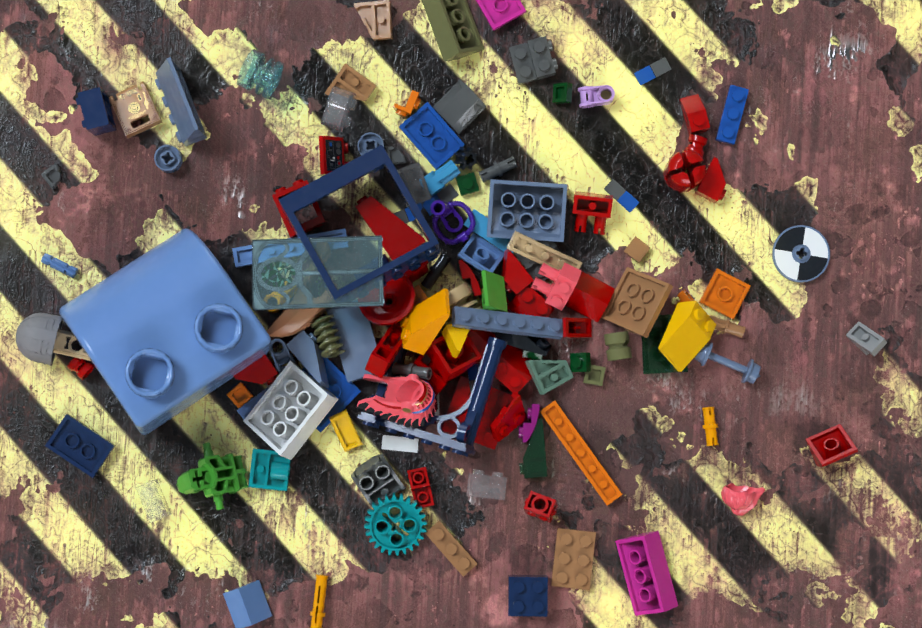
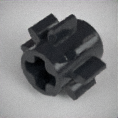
M469 146L467 149L460 147V151L454 153L456 155L454 163L460 164L459 168L462 170L466 167L472 170V166L478 163L476 161L478 153L472 152L473 148Z

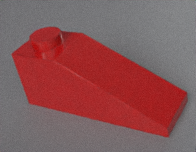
M400 323L392 324L372 351L365 370L383 378L403 345Z

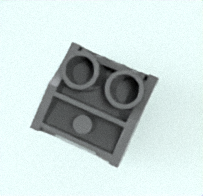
M460 79L433 106V109L442 116L458 135L486 108L481 99Z
M383 454L373 456L358 466L351 474V478L371 506L373 502L377 505L379 504V497L384 501L385 494L390 497L393 493L406 488Z

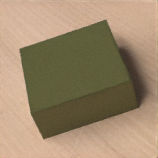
M591 365V372H585L583 383L602 386L606 367Z

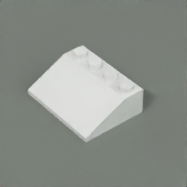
M289 361L243 422L280 456L292 460L338 401V398L328 389L322 387L299 366Z

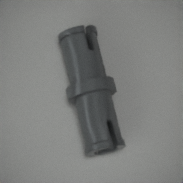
M511 156L500 163H493V166L478 173L483 183L497 176H503V173L518 166L514 157Z
M397 362L392 366L393 375L408 376L409 374H416L419 378L430 380L432 377V368L420 367L413 363L409 365L400 364Z

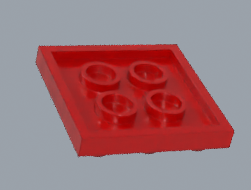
M460 377L447 414L457 411L468 401L471 395L468 378ZM491 387L474 441L475 443L495 450L498 441L493 438L490 425L499 415L503 406L508 408L514 399L511 394ZM467 411L457 417L461 423L465 421ZM452 419L446 421L443 424V431L454 434L457 431L456 423Z

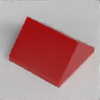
M581 272L579 280L565 306L598 323L612 298L615 288Z
M841 424L805 439L818 467H824L858 452V449Z

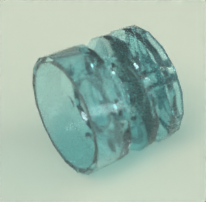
M253 49L242 65L237 85L248 91L256 85L255 94L260 95L262 93L263 98L269 99L280 83L284 63L278 61L275 64L276 60L270 58L265 64L266 55Z

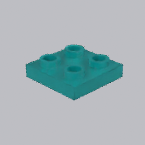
M253 448L249 487L288 491L291 460L280 456L273 450Z

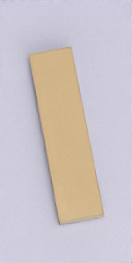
M514 231L506 247L541 265L545 263L557 270L561 269L564 263L580 269L582 265L581 261L517 231Z

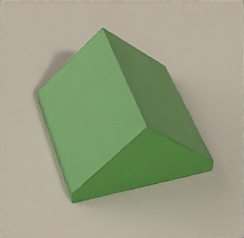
M481 270L482 308L484 310L508 312L504 277Z

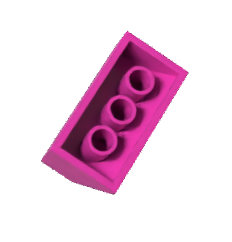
M659 531L642 533L616 540L635 616L666 612L677 607L678 602Z

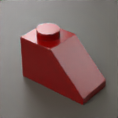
M696 94L679 99L688 134L708 131L710 124L706 109L699 95Z
M714 157L711 160L705 177L695 191V194L713 203H716L718 200L722 201L727 191L724 189L726 182L718 158Z
M506 249L504 251L502 267L505 289L509 293L512 291L517 295L534 280L513 253Z
M265 354L234 375V378L247 382L271 385L276 380L279 372L269 356Z

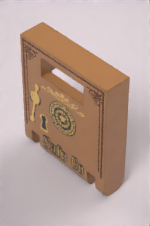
M144 81L140 82L142 88L140 90L136 84L117 93L118 100L116 101L113 96L109 97L127 138H131L163 123ZM147 115L149 116L150 121L136 128L131 124Z

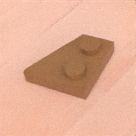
M390 0L354 3L355 9L358 11L361 20L374 41L393 39Z
M345 63L325 94L367 101L377 85Z

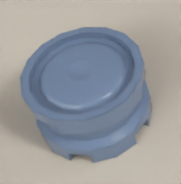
M372 132L362 135L357 145L361 156L380 145L385 149L383 139L378 134Z
M163 145L156 150L154 161L156 166L162 171L173 173L182 166L183 156L176 147Z

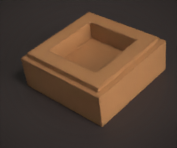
M635 236L623 252L639 263L650 247Z

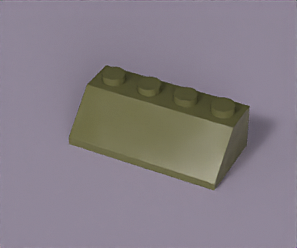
M421 0L444 62L458 60L484 50L467 0Z

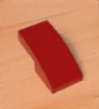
M459 260L462 281L470 279L473 297H480L482 293L474 273L463 260Z

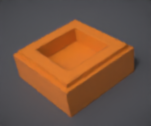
M242 382L226 394L238 409L254 397Z

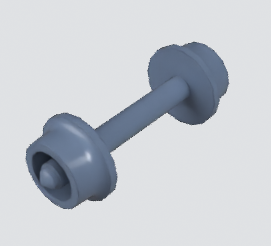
M713 342L707 343L694 357V360L700 362L701 366H704L707 359H710L743 373L742 383L749 382L754 384L756 379L760 377L759 371L761 366L754 363L753 359H750L747 366L711 352Z

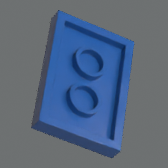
M428 102L399 126L401 131L435 170L439 169L453 157L454 153L460 151V147L465 146Z

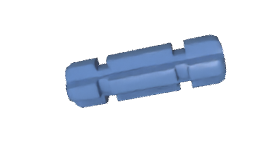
M47 253L41 259L42 263L50 265V267L64 274L66 273V275L72 278L77 275V268L69 266V264L55 257L53 258V256Z

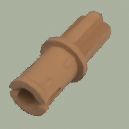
M710 316L716 323L715 329L723 331V334L728 333L739 338L743 337L746 327L734 324L729 319L726 321Z

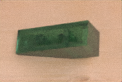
M542 418L537 419L536 426L522 458L523 463H519L520 475L524 474V478L548 476Z

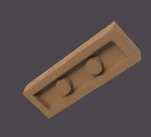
M440 520L425 532L463 577L478 564Z

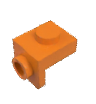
M411 91L405 107L394 103L393 109L396 111V114L406 118L407 115L411 116L414 109L418 110L422 100L419 98V92Z

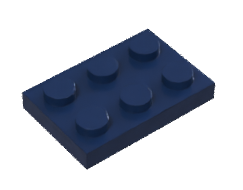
M66 414L45 446L94 478L116 445L71 415Z

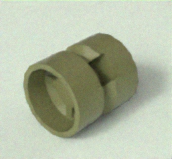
M628 331L604 334L605 345L609 348L606 350L607 361L632 358L631 347L627 346L630 342Z

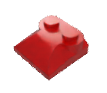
M530 286L520 291L507 306V310L510 309L517 314L548 317L555 308L545 303L546 300Z

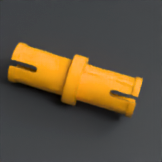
M714 407L702 408L706 446L719 445L716 430L718 424L715 421Z

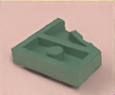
M566 360L525 361L540 395H544L574 377Z

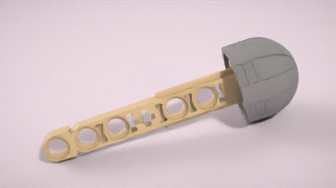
M35 313L26 317L17 328L16 344L18 349L31 361L51 366L56 353L91 361L83 348L79 351L72 349V343L78 340L72 332L61 330L63 324L61 316ZM67 338H70V341L68 343V349H65L67 345Z

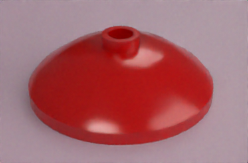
M403 275L398 280L392 279L386 282L387 285L383 287L384 306L359 307L366 319L378 325H392L403 320L411 312L416 294L414 286L407 276ZM375 288L369 292L368 296L362 299L358 297V302H379V290ZM388 301H393L392 304L387 305Z

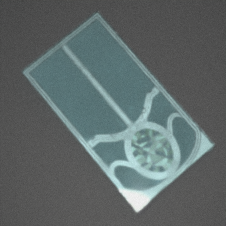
M382 235L308 238L337 290L383 266ZM300 238L252 240L253 310L384 306L383 274L334 300Z

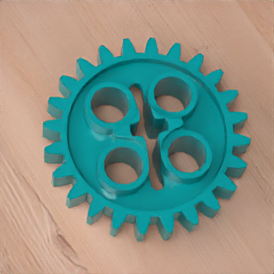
M393 493L392 498L385 494L384 501L379 497L378 505L374 502L372 503L374 510H367V513L371 516H365V520L369 523L364 524V528L369 529L366 531V536H371L369 538L370 543L375 541V549L381 546V553L387 549L388 555L395 551L396 556H398L399 550L406 554V548L413 551V544L419 546L417 539H424L421 533L426 532V528L423 526L427 524V520H423L426 517L425 513H419L422 510V506L416 507L417 500L411 503L410 496L403 499V493H401L399 498H396V494ZM397 507L400 509V512L394 515L390 513V509ZM386 513L390 519H388L386 516H383L382 514ZM407 520L414 521V525L411 527L405 526L404 523ZM383 521L387 526L381 529L377 526V523ZM392 521H393L394 523L399 522V527H398L397 525H395V526L393 527V526H392ZM401 529L409 533V535H405ZM394 534H399L402 538L399 541H394L391 537Z

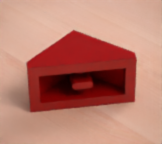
M562 318L563 338L592 337L590 318Z

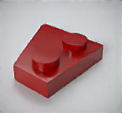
M517 392L512 393L511 396L514 399L508 408L503 406L499 415L490 425L493 438L498 442L508 436L510 432L527 419L521 396Z

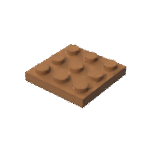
M627 267L601 318L647 338L673 286Z

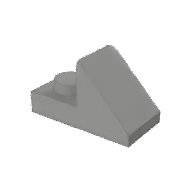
M859 321L846 334L866 355L870 353L875 356L887 344L885 338Z

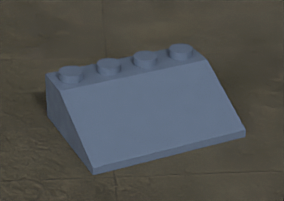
M169 57L157 70L156 76L158 79H155L158 89H162L164 93L162 100L165 107H169L171 111L169 118L172 125L176 124L178 131L175 133L179 143L183 142L185 146H189L206 139L207 136L182 72L173 59Z
M490 179L487 237L511 239L514 231H517L537 241L564 242L567 184Z

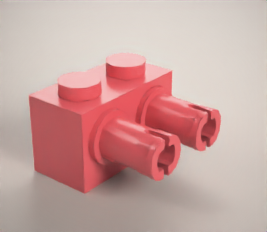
M543 263L538 274L549 278L553 283L550 284L535 277L531 288L546 295L545 303L562 311L582 271L567 263H564L559 270Z

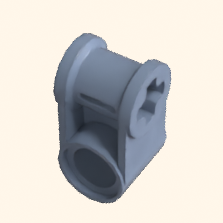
M276 338L271 341L269 351L280 374L286 367L282 365L289 361L296 365L297 363L293 354L286 346L287 343L283 339ZM277 341L283 345V349L279 353L273 350V344Z

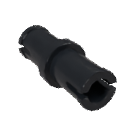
M441 252L435 264L430 266V271L421 284L431 290L438 278L443 276L442 272L452 258Z

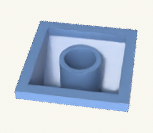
M473 233L458 254V259L463 260L480 273L481 270L494 273L504 257L503 251Z
M260 580L223 593L235 628L248 627L273 616Z

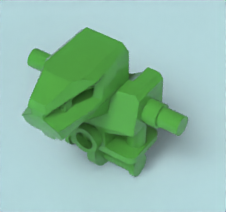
M204 443V458L198 461V468L190 469L178 477L177 489L184 494L198 493L203 490L206 498L213 497L217 511L223 510V494H234L240 491V489L249 487L245 476L247 470L243 467L242 455L233 457V454L230 453L220 457L213 454L210 443Z

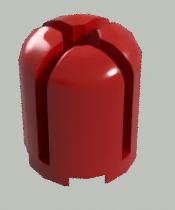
M683 150L681 153H675L665 165L663 172L667 186L680 193L689 192L697 187L706 173V165L700 166L704 161L702 156L692 150ZM681 168H683V170H687V172H688V173L681 172V173H678V174H677V172H680V171H681Z

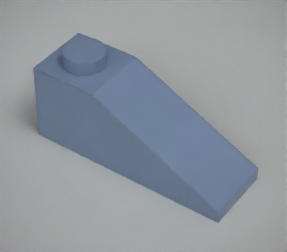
M302 330L286 346L315 380L327 389L329 384L324 360L321 356L322 351L319 350V345L316 341L317 338L312 332L308 334Z

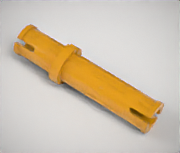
M316 575L313 610L310 611L312 616L310 628H322L323 617H325L324 605L327 575Z

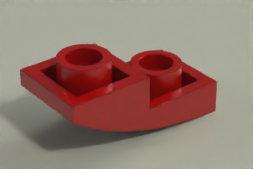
M426 467L408 470L413 499L417 500L416 507L422 506V508L435 506Z

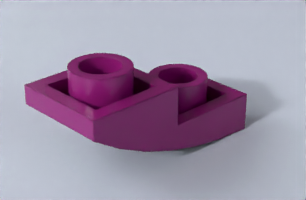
M531 404V408L527 409V419H531V422L523 423V427L519 426L518 438H522V442H527L533 433L538 419L540 404Z

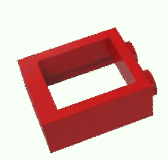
M297 180L292 183V187L287 189L286 187L275 190L276 194L272 195L290 238L297 236L282 211L279 199L309 184L307 180ZM317 201L312 204L318 217L300 224L305 233L327 224Z

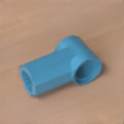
M450 160L436 171H432L424 176L420 181L430 195L433 196L441 191L448 182L461 174L455 163Z

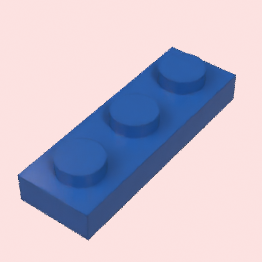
M735 85L729 86L716 141L731 145L735 144L749 89Z

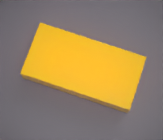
M347 409L329 417L345 452L363 445Z

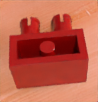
M575 191L572 211L573 214H576L574 231L579 232L581 226V232H586L587 217L590 215L595 216L593 233L598 234L600 228V235H605L606 220L611 218L613 195Z

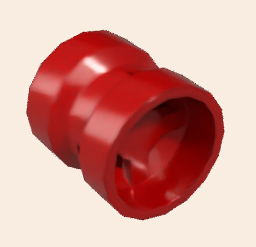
M690 134L688 138L690 144L685 150L696 151L703 158V147L706 146L708 139Z
M75 357L67 366L69 370L75 371L77 377L81 380L85 379L95 367L91 362Z

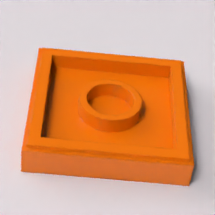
M716 268L699 303L734 320L751 285Z

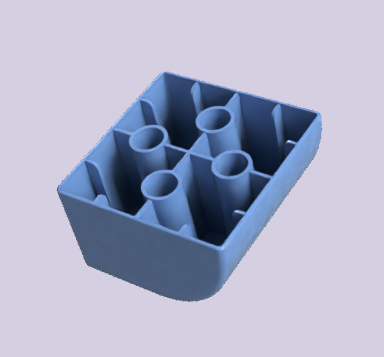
M187 228L182 229L66 303L59 310L61 317L142 435L149 434L232 379L234 375L265 354L267 355L271 343V337L222 265L205 243L192 230Z

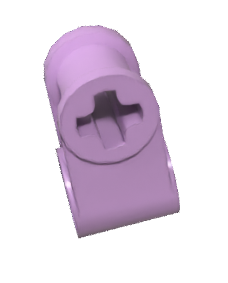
M609 85L578 88L581 100L579 108L611 104L615 96L614 89ZM608 91L611 93V98L603 99L601 93Z

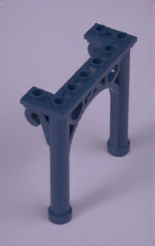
M493 337L488 338L468 401L457 411L446 415L433 416L431 422H427L424 427L418 426L417 428H407L404 424L398 425L397 422H390L388 419H382L380 415L374 416L373 413L362 411L361 415L358 414L357 418L363 420L362 424L379 429L380 425L386 427L385 431L390 433L403 432V437L414 440L415 436L422 438L421 442L432 445L433 442L438 443V448L447 451L453 448L452 452L468 457L469 453L475 455L474 441L503 350L506 349L507 342ZM403 345L384 376L400 377V375H393L392 366L395 362L404 363L407 349H404ZM379 383L376 394L371 395L370 398L376 395L385 398L387 384ZM467 411L465 421L461 423L457 417ZM451 419L457 425V431L452 435L443 431V424ZM436 421H439L437 423V431L440 436L425 430L429 425L436 424Z

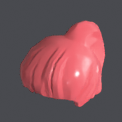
M730 483L723 487L721 496L724 503L731 508L733 514L742 516L755 507L765 488L735 486L734 483Z

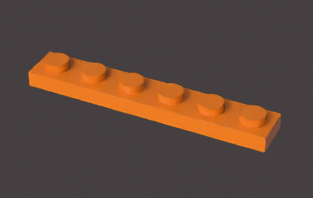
M554 400L539 412L604 503L609 505L623 495L557 402Z

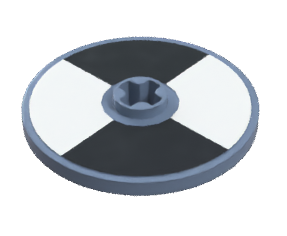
M797 225L784 230L776 238L772 248V259L777 271L786 279L799 283L808 282L816 279L825 271L830 259V249L827 240L818 230L810 226ZM803 249V253H806V256L799 259V255L796 252Z

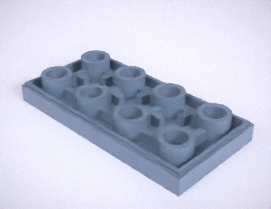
M359 307L327 309L328 315H334L330 322H336L332 329L339 330L334 335L341 336L337 343L344 344L339 350H346L340 354L347 382L351 383L363 379L364 374H372L365 370L369 357L377 346L371 322L365 318Z

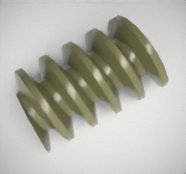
M333 314L320 317L311 325L313 329H316L314 335L318 336L316 341L320 344L319 350L323 351L321 353L323 358H332L346 351L339 350L344 344L337 343L341 336L334 335L339 330L332 329L336 325V322H330V319L334 317Z

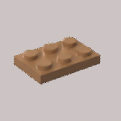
M557 528L551 586L590 590L596 532Z

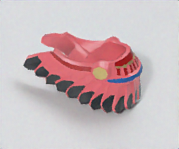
M364 374L363 376L364 380L387 384V390L385 391V398L376 395L359 400L357 408L365 409L366 412L373 413L374 416L380 415L382 419H388L390 422H397L398 425L404 424L407 428L410 426L415 428L418 426L424 427L435 416V412L438 410L435 391L427 381L419 379L418 375L409 374L407 377L383 376V378L372 374Z

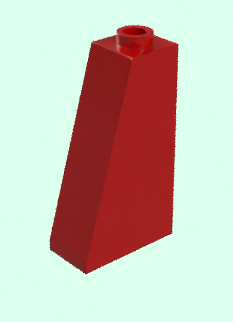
M364 196L357 201L356 209L376 237L382 236V246L392 261L426 243V240L372 196L368 198Z

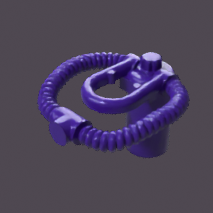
M434 201L430 209L434 214L432 227L435 234L448 245L466 242L476 225L475 217L469 206L461 201ZM455 206H459L465 210L471 224L466 231H463L457 238L451 240L441 233L437 221L441 218L446 229L450 232L460 231L464 225L463 219L454 209ZM451 213L459 220V226L455 229L451 228L448 224L449 221L445 219Z

